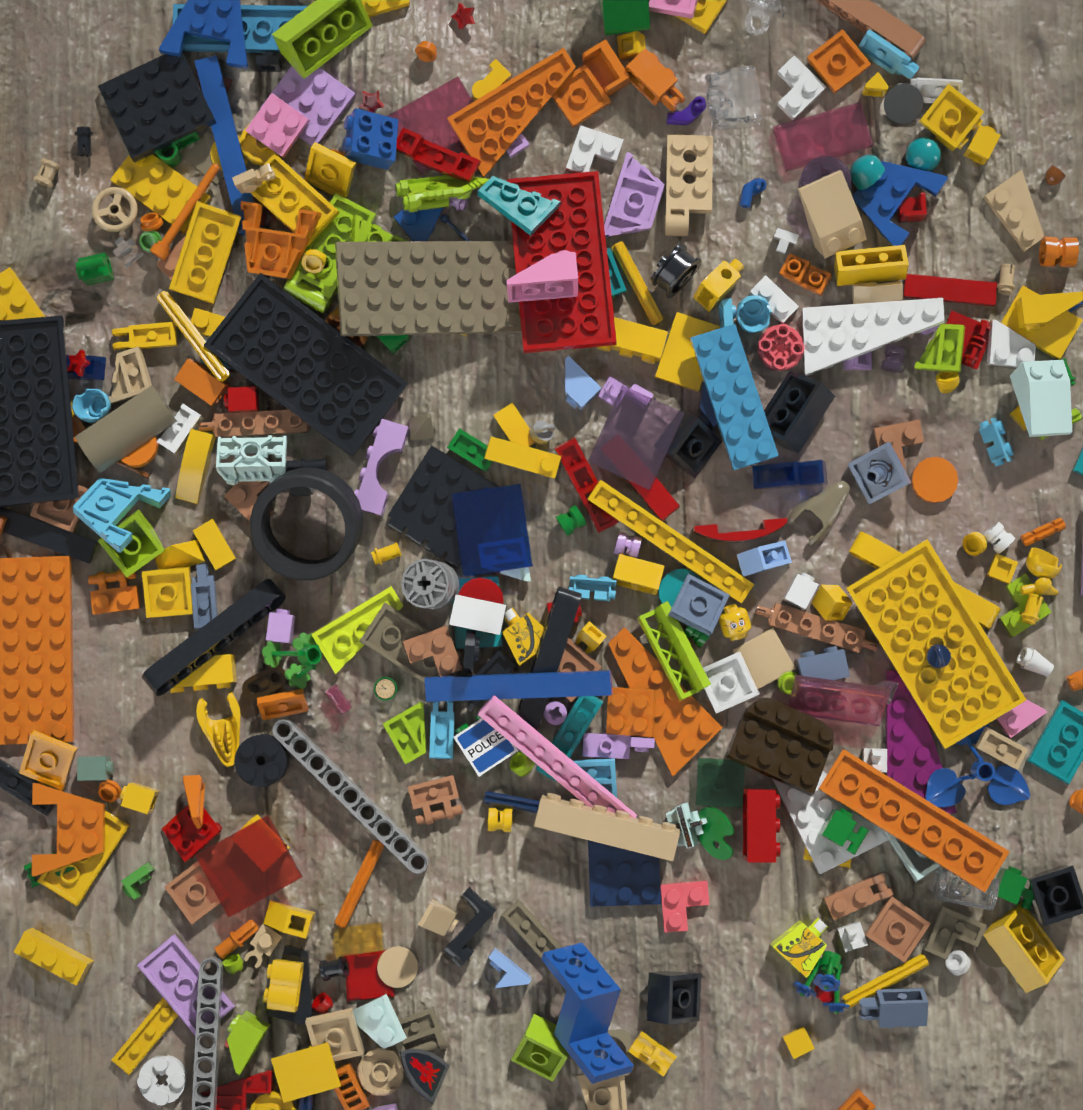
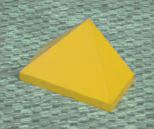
M198 540L170 545L165 548V551L155 557L158 569L192 567L205 562Z

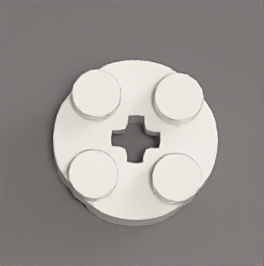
M155 1056L148 1060L141 1068L137 1084L142 1095L148 1101L162 1106L175 1101L185 1090L186 1069L181 1061L173 1056ZM158 1074L160 1076L164 1074L168 1076L166 1079L167 1085L158 1084Z

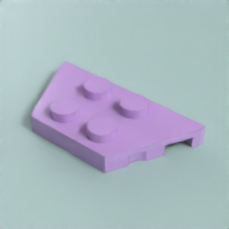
M629 152L626 153L604 224L605 238L651 230L664 189V184L657 177H654L644 165L642 166Z

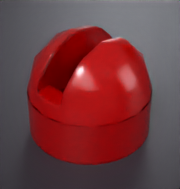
M322 992L316 996L312 1007L317 1012L326 1014L329 1013L328 1009L330 1007L333 1008V1001L330 996Z

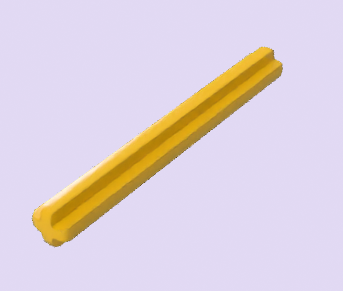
M162 291L157 296L158 302L217 380L225 381L230 376L229 371L220 359L204 346L206 341L169 292Z

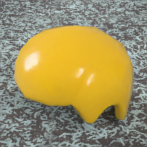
M1036 547L1030 549L1026 558L1027 569L1038 578L1047 577L1053 579L1060 573L1062 564L1059 567L1057 566L1059 559L1056 556Z

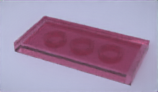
M860 102L772 128L785 172L867 149L874 145Z
M795 675L787 705L815 718L879 727L888 700L889 688Z

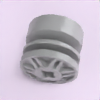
M429 559L417 560L409 565L403 573L401 582L403 594L408 602L416 607L433 610L443 609L452 604L455 600V595H458L460 586L458 575L452 567L446 563ZM424 582H431L430 586L424 587Z

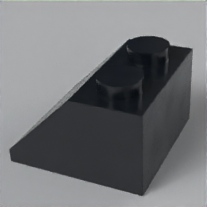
M681 409L654 447L676 466L693 478H696L722 441L698 417Z
M1062 865L1049 869L1029 879L1043 926L1083 914V893L1073 865Z
M649 972L647 1021L666 1025L699 1021L701 973Z

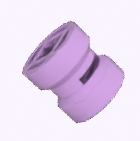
M620 531L614 554H627L629 557L637 558L642 537L637 535L631 537L627 533Z

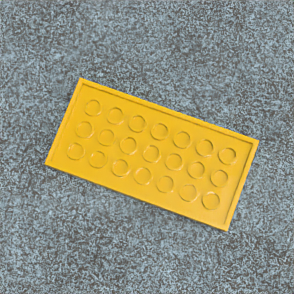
M928 539L846 587V590L944 749L1027 701ZM935 644L947 647L951 653L950 662L943 668L931 666L926 659L927 650Z

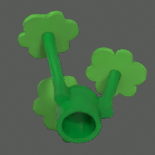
M300 633L299 638H295L292 641L295 651H281L280 643L269 641L267 646L262 649L265 664L276 668L282 656H297L301 665L291 664L290 669L285 671V677L289 680L290 686L304 689L307 686L306 682L310 680L307 672L315 670V664L319 663L322 657L319 645L315 644L312 635Z

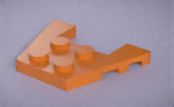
M241 201V210L244 211L242 225L246 231L247 243H244L247 272L291 279L322 213L299 209L295 233L262 229L259 226L263 205Z
M33 783L32 805L57 804V854H33L32 876H38L105 852V804L40 783Z

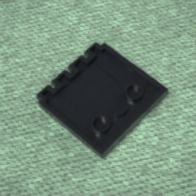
M431 445L389 512L388 517L391 519L387 527L399 534H402L404 529L408 528L409 530L405 538L420 547L425 539L428 540L424 548L438 558H441L446 551L448 555L444 561L459 569L463 562L465 564L469 562L478 544L482 541L509 497L510 492Z

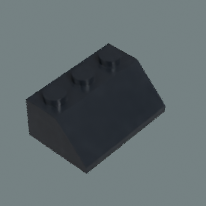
M789 371L764 409L774 442L787 450L799 454L836 396L822 382Z

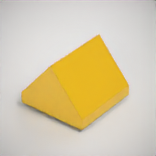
M879 72L865 84L862 90L863 96H885L888 91V85Z

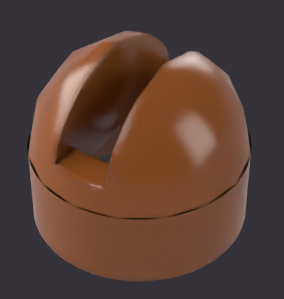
M1053 165L1050 166L1045 174V180L1050 185L1060 184L1066 177L1060 169Z

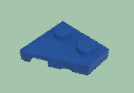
M444 207L419 210L417 212H409V210L403 209L394 216V219L412 241H428Z

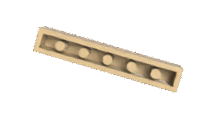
M547 793V796L542 795L534 827L669 861L674 860L680 835V829H677L675 824L663 822L661 825L653 823V819L649 817L639 816V819L630 817V813L617 810L616 813L607 811V808L601 805L589 807L585 806L583 801L577 799H570V802L561 800V796Z

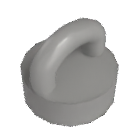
M539 420L530 427V436L536 443L544 445L552 439L555 425Z

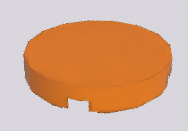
M926 458L918 463L912 471V489L917 497L925 502H943L950 498L957 489V471L944 458Z

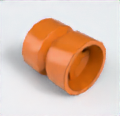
M1042 237L1039 247V263L1041 267H1055L1057 264L1060 267L1074 268L1076 266L1079 255V243L1076 237H1063L1061 240L1057 237Z

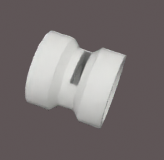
M1000 522L994 524L983 535L986 541L993 545V549L997 554L1005 550L1015 540L1011 533H1007L1004 530V526Z

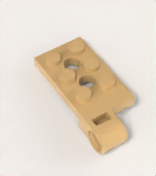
M667 134L665 236H688L689 213H712L713 136ZM686 154H692L696 160L689 163L683 157ZM692 175L696 181L688 184L684 182L683 177Z

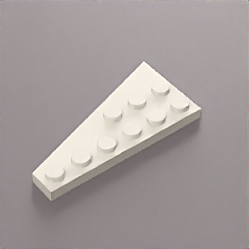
M943 298L803 308L805 376H810L822 369H828L845 360H851L879 349L888 343L897 342L906 336L944 323Z

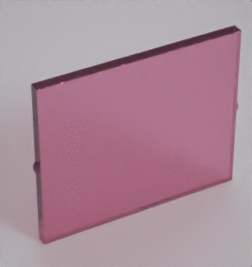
M456 77L391 113L388 117L398 119V136L402 128H406L422 135L425 140L459 154L465 151L448 123L447 118L473 101L460 78ZM412 160L421 175L431 170Z

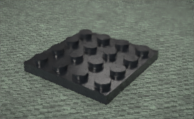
M183 52L181 57L167 54L161 55L98 85L134 163L154 154L156 150H162L194 132L198 133L217 123Z

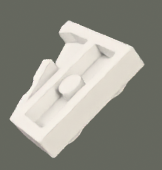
M990 320L989 326L991 329L988 337L987 365L1017 368L1022 362L1035 361V344L999 321Z

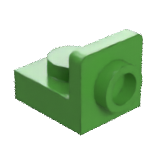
M149 862L121 880L123 883L122 889L129 898L132 897L136 900L142 896L135 883L137 882L140 886L151 878L149 873L154 869Z

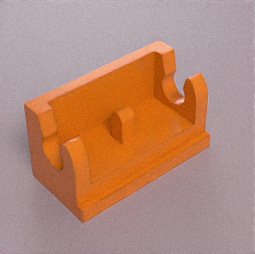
M187 358L174 379L211 406L215 403L218 404L227 392V388L231 386L227 381H218L210 369L196 359Z

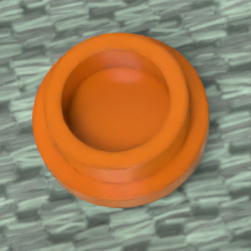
M422 41L416 46L415 53L424 62L434 61L437 57V47L431 42Z
M155 212L145 214L140 219V227L143 231H158L163 224L162 218Z
M104 780L99 785L98 793L104 801L113 802L120 798L122 790L117 782Z

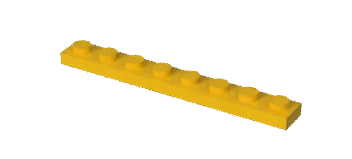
M599 480L587 498L711 584L729 594L742 604L755 585L602 480Z

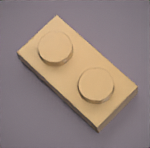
M988 727L984 728L975 745L976 749L1016 770L1019 769L1028 751L1027 748Z

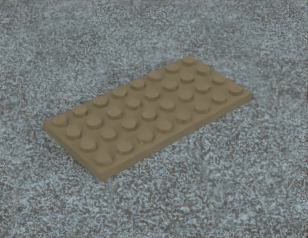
M513 241L335 243L341 336L522 333L519 302L508 303L506 280L516 275Z

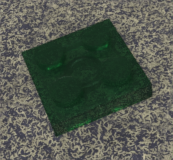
M698 758L695 805L743 808L745 766L730 759Z

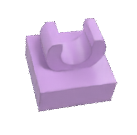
M609 377L598 394V398L617 409L629 388L614 378Z

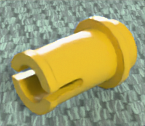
M397 542L378 550L374 548L375 551L371 552L375 565L380 564V566L385 561L402 556Z
M1029 593L1024 613L1020 615L1022 622L1035 625L1036 621H1039L1038 614L1044 599L1042 596Z

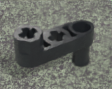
M471 887L460 898L475 911V916L443 950L459 967L474 953L466 943L497 910L488 900L484 901Z

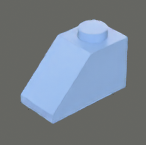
M568 355L565 358V395L567 396L565 400L573 409L578 407L582 411L600 393L601 387Z
M785 541L756 547L736 554L743 577L792 563Z

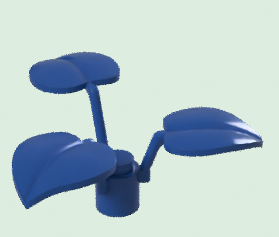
M988 723L956 742L958 745L968 744L969 749L977 758V761L971 767V774L957 778L956 773L951 769L940 768L935 770L927 781L925 799L937 807L956 805L966 794L965 787L960 782L975 778L982 781H990L988 784V794L994 802L1001 805H1010L1030 799V792L1025 779L1018 770L1008 765H1000L995 770L991 763L983 761V757L973 747V744L977 743L984 728H989Z

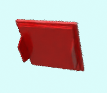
M385 950L344 953L350 968L349 976L346 977L347 1001L377 999L385 994L388 997H395L394 987L386 985L379 977L377 971L378 960Z

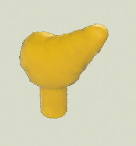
M1047 577L1039 578L1034 584L1020 586L1022 595L1036 593L1039 595L1055 596L1059 593L1052 586L1050 578Z

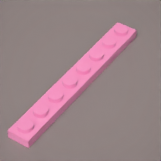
M495 695L479 710L478 715L575 797L583 801L586 806L601 805L606 807L609 812L625 811L630 813V817L636 818L637 814Z

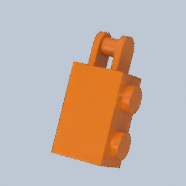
M646 48L626 65L625 70L630 76V83L654 106L662 102L673 112L677 109L676 106L679 103L685 101L683 94L675 87L678 79L674 72L669 68H665L660 63L658 57Z

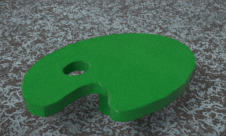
M706 807L701 809L698 813L699 818H707L708 822L702 825L704 833L698 835L701 844L714 858L719 860L731 858L734 851L724 840L726 835H734V828L729 819L716 808ZM715 841L719 843V848L715 846Z

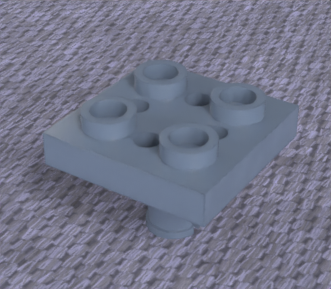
M890 442L848 463L869 505L911 483Z

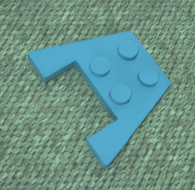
M99 478L73 505V513L117 552L121 553L131 542L132 533L117 527L116 525L138 500L161 508L170 498L171 489L162 487V490L151 489V485L144 484L140 487L129 486V482Z

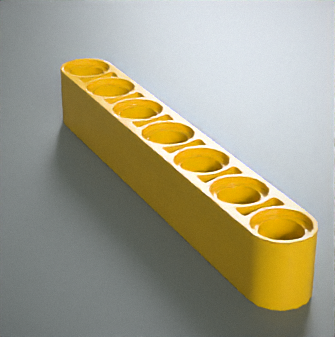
M859 531L848 551L852 556L876 569L902 554ZM955 583L981 627L990 630L1001 609Z

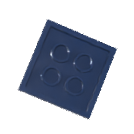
M588 840L590 907L661 904L659 858Z

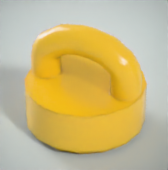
M312 249L305 252L301 263L306 271L319 273L323 270L327 257L324 253Z
M940 371L935 378L939 391L944 394L955 390L960 383L958 372Z
M979 532L969 533L963 538V548L971 556L980 555L987 549V541Z

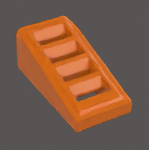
M200 775L183 776L191 818L196 828H201L203 824L205 784Z
M351 1062L336 1068L338 1077L344 1074L349 1076L340 1081L341 1086L349 1082L353 1084V1086L344 1090L341 1087L334 1088L344 1110H363L369 1107L370 1104ZM354 1090L357 1091L358 1094L346 1099L345 1094ZM359 1098L361 1099V1103L350 1108L348 1103Z

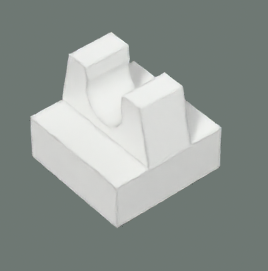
M777 228L773 238L779 240L776 251L785 254L788 244L795 245L799 235Z
M862 748V761L880 772H887V749Z
M860 922L837 928L844 952L868 945Z

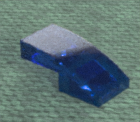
M67 355L68 368L70 365L69 355ZM85 355L86 360L91 364L85 368L83 377L78 376L76 372H68L69 379L104 381L106 357Z

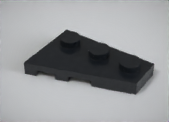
M285 945L281 960L304 962L298 1010L296 1012L269 1009L267 1016L306 1025V1018L313 1017L309 950Z

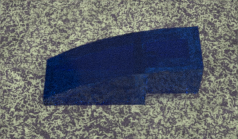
M824 460L752 466L754 489L828 485L826 461Z

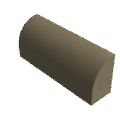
M151 385L76 435L75 439L93 466L101 473L176 423L177 420L162 396Z

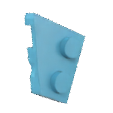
M615 758L572 760L617 798Z

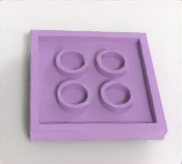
M291 66L272 91L274 95L310 120L299 136L301 140L310 146L315 142L321 144L356 97L355 92L321 68H318L307 78L303 79Z

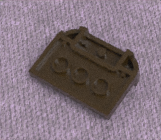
M761 697L743 712L726 758L812 796L817 788L829 752L833 750L834 732L819 719L775 699Z

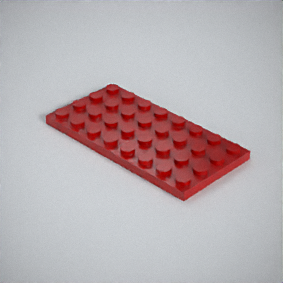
M598 171L507 179L508 182L518 185L522 190L530 193L533 191L540 193L541 197L551 201L552 199L561 201L560 207L531 236L511 221L516 274L547 256L564 250L576 252L578 272V297L519 302L523 353L617 345Z

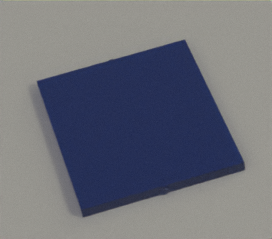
M521 484L495 488L485 487L481 490L452 494L464 577L533 567Z

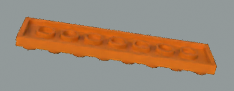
M845 749L842 750L818 788L821 792L983 893L988 889L1010 852Z

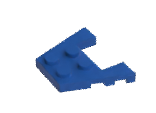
M188 0L159 47L160 53L181 57L185 35L229 42L227 66L248 69L241 1Z
M881 161L885 168L881 178L866 189H857L852 197L857 207L877 227L879 233L883 238L887 239L891 246L903 245L909 237V232L891 222L892 218L915 186L937 197L947 183L948 177Z

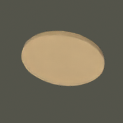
M391 947L385 950L378 960V975L390 987H404L410 984L417 974V959L405 947Z

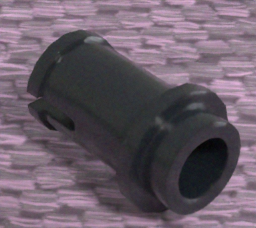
M77 127V131L74 132V135L77 136V156L84 157L83 148L85 147L86 157L92 156L91 136H93V132H91L90 127Z

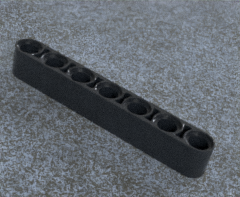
M271 579L262 581L145 670L142 679L156 696L164 695L269 615V612L277 609L285 601L286 595Z
M558 586L530 673L558 671L582 593ZM521 698L516 714L538 731L549 698Z

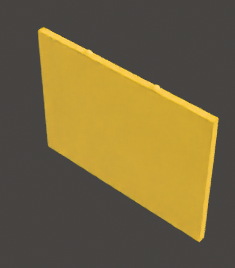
M328 1042L271 1058L283 1103L341 1087Z

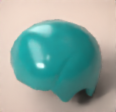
M919 137L907 146L905 158L911 168L932 172L940 164L941 150L938 143L931 138Z
M865 155L853 162L849 171V177L858 190H863L877 182L885 172V168L875 155Z

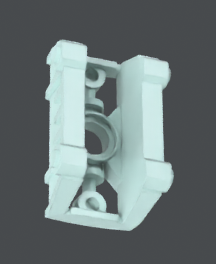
M268 435L265 438L218 437L217 472L230 485L246 481H269L272 483L286 471L287 436L272 437V435ZM254 453H257L256 455L251 456V457L245 455V454H254ZM269 454H274L276 458H282V462H268L265 458H268ZM230 455H234L237 458L232 463H221V459H227Z

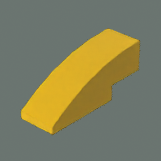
M190 428L179 472L176 499L199 504L211 463L210 456L216 439L214 435Z

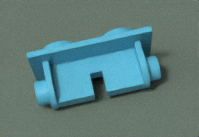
M991 418V424H989L988 420L979 423V431L984 444L993 441L994 445L986 449L991 463H994L995 467L1004 464L1003 459L1005 458L1007 462L1013 461L1011 456L1014 455L1011 444L1005 442L1003 434L1006 432L1001 420L997 421L996 418Z
M586 575L570 576L569 590L582 593L581 599L589 600L590 592H594V600L610 602V599L615 600L617 580L604 576L598 577V579L588 578Z

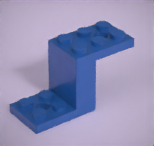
M583 943L543 952L541 960L566 990L554 1032L556 1038L592 1084L631 1073L634 1066L633 1063L608 1033L621 991L620 987Z

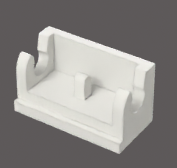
M185 404L181 405V409L175 416L177 422L168 427L161 438L157 440L159 444L177 456H180L185 449L190 428L197 430L200 427L199 422H203L205 419Z

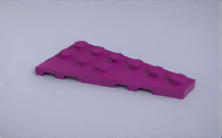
M886 671L887 772H885V775L925 799L929 776L935 770L942 768L928 722L897 671ZM955 805L939 807L947 813H957Z

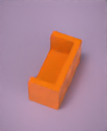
M606 39L582 54V62L589 68L608 97L629 85L630 76Z

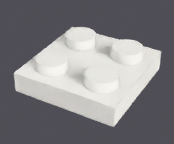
M740 651L703 668L711 683L705 690L716 713L760 694Z

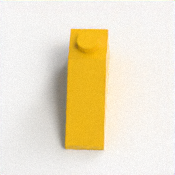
M1083 291L1021 296L1016 301L1018 327L1026 328V331L1040 330V327L1083 302Z
M490 436L484 459L555 479L561 456Z

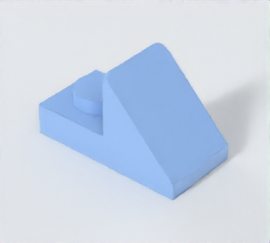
M494 948L488 957L491 960L490 965L499 972L502 969L505 971L496 983L495 988L530 983L532 978L498 949Z

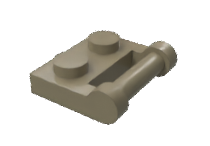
M434 1006L398 1019L407 1037L395 1044L398 1053L406 1050L405 1043L433 1033L436 1039L410 1049H422L430 1052L438 1048L441 1050L448 1048Z

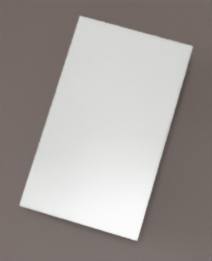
M455 595L449 625L500 635L506 605Z

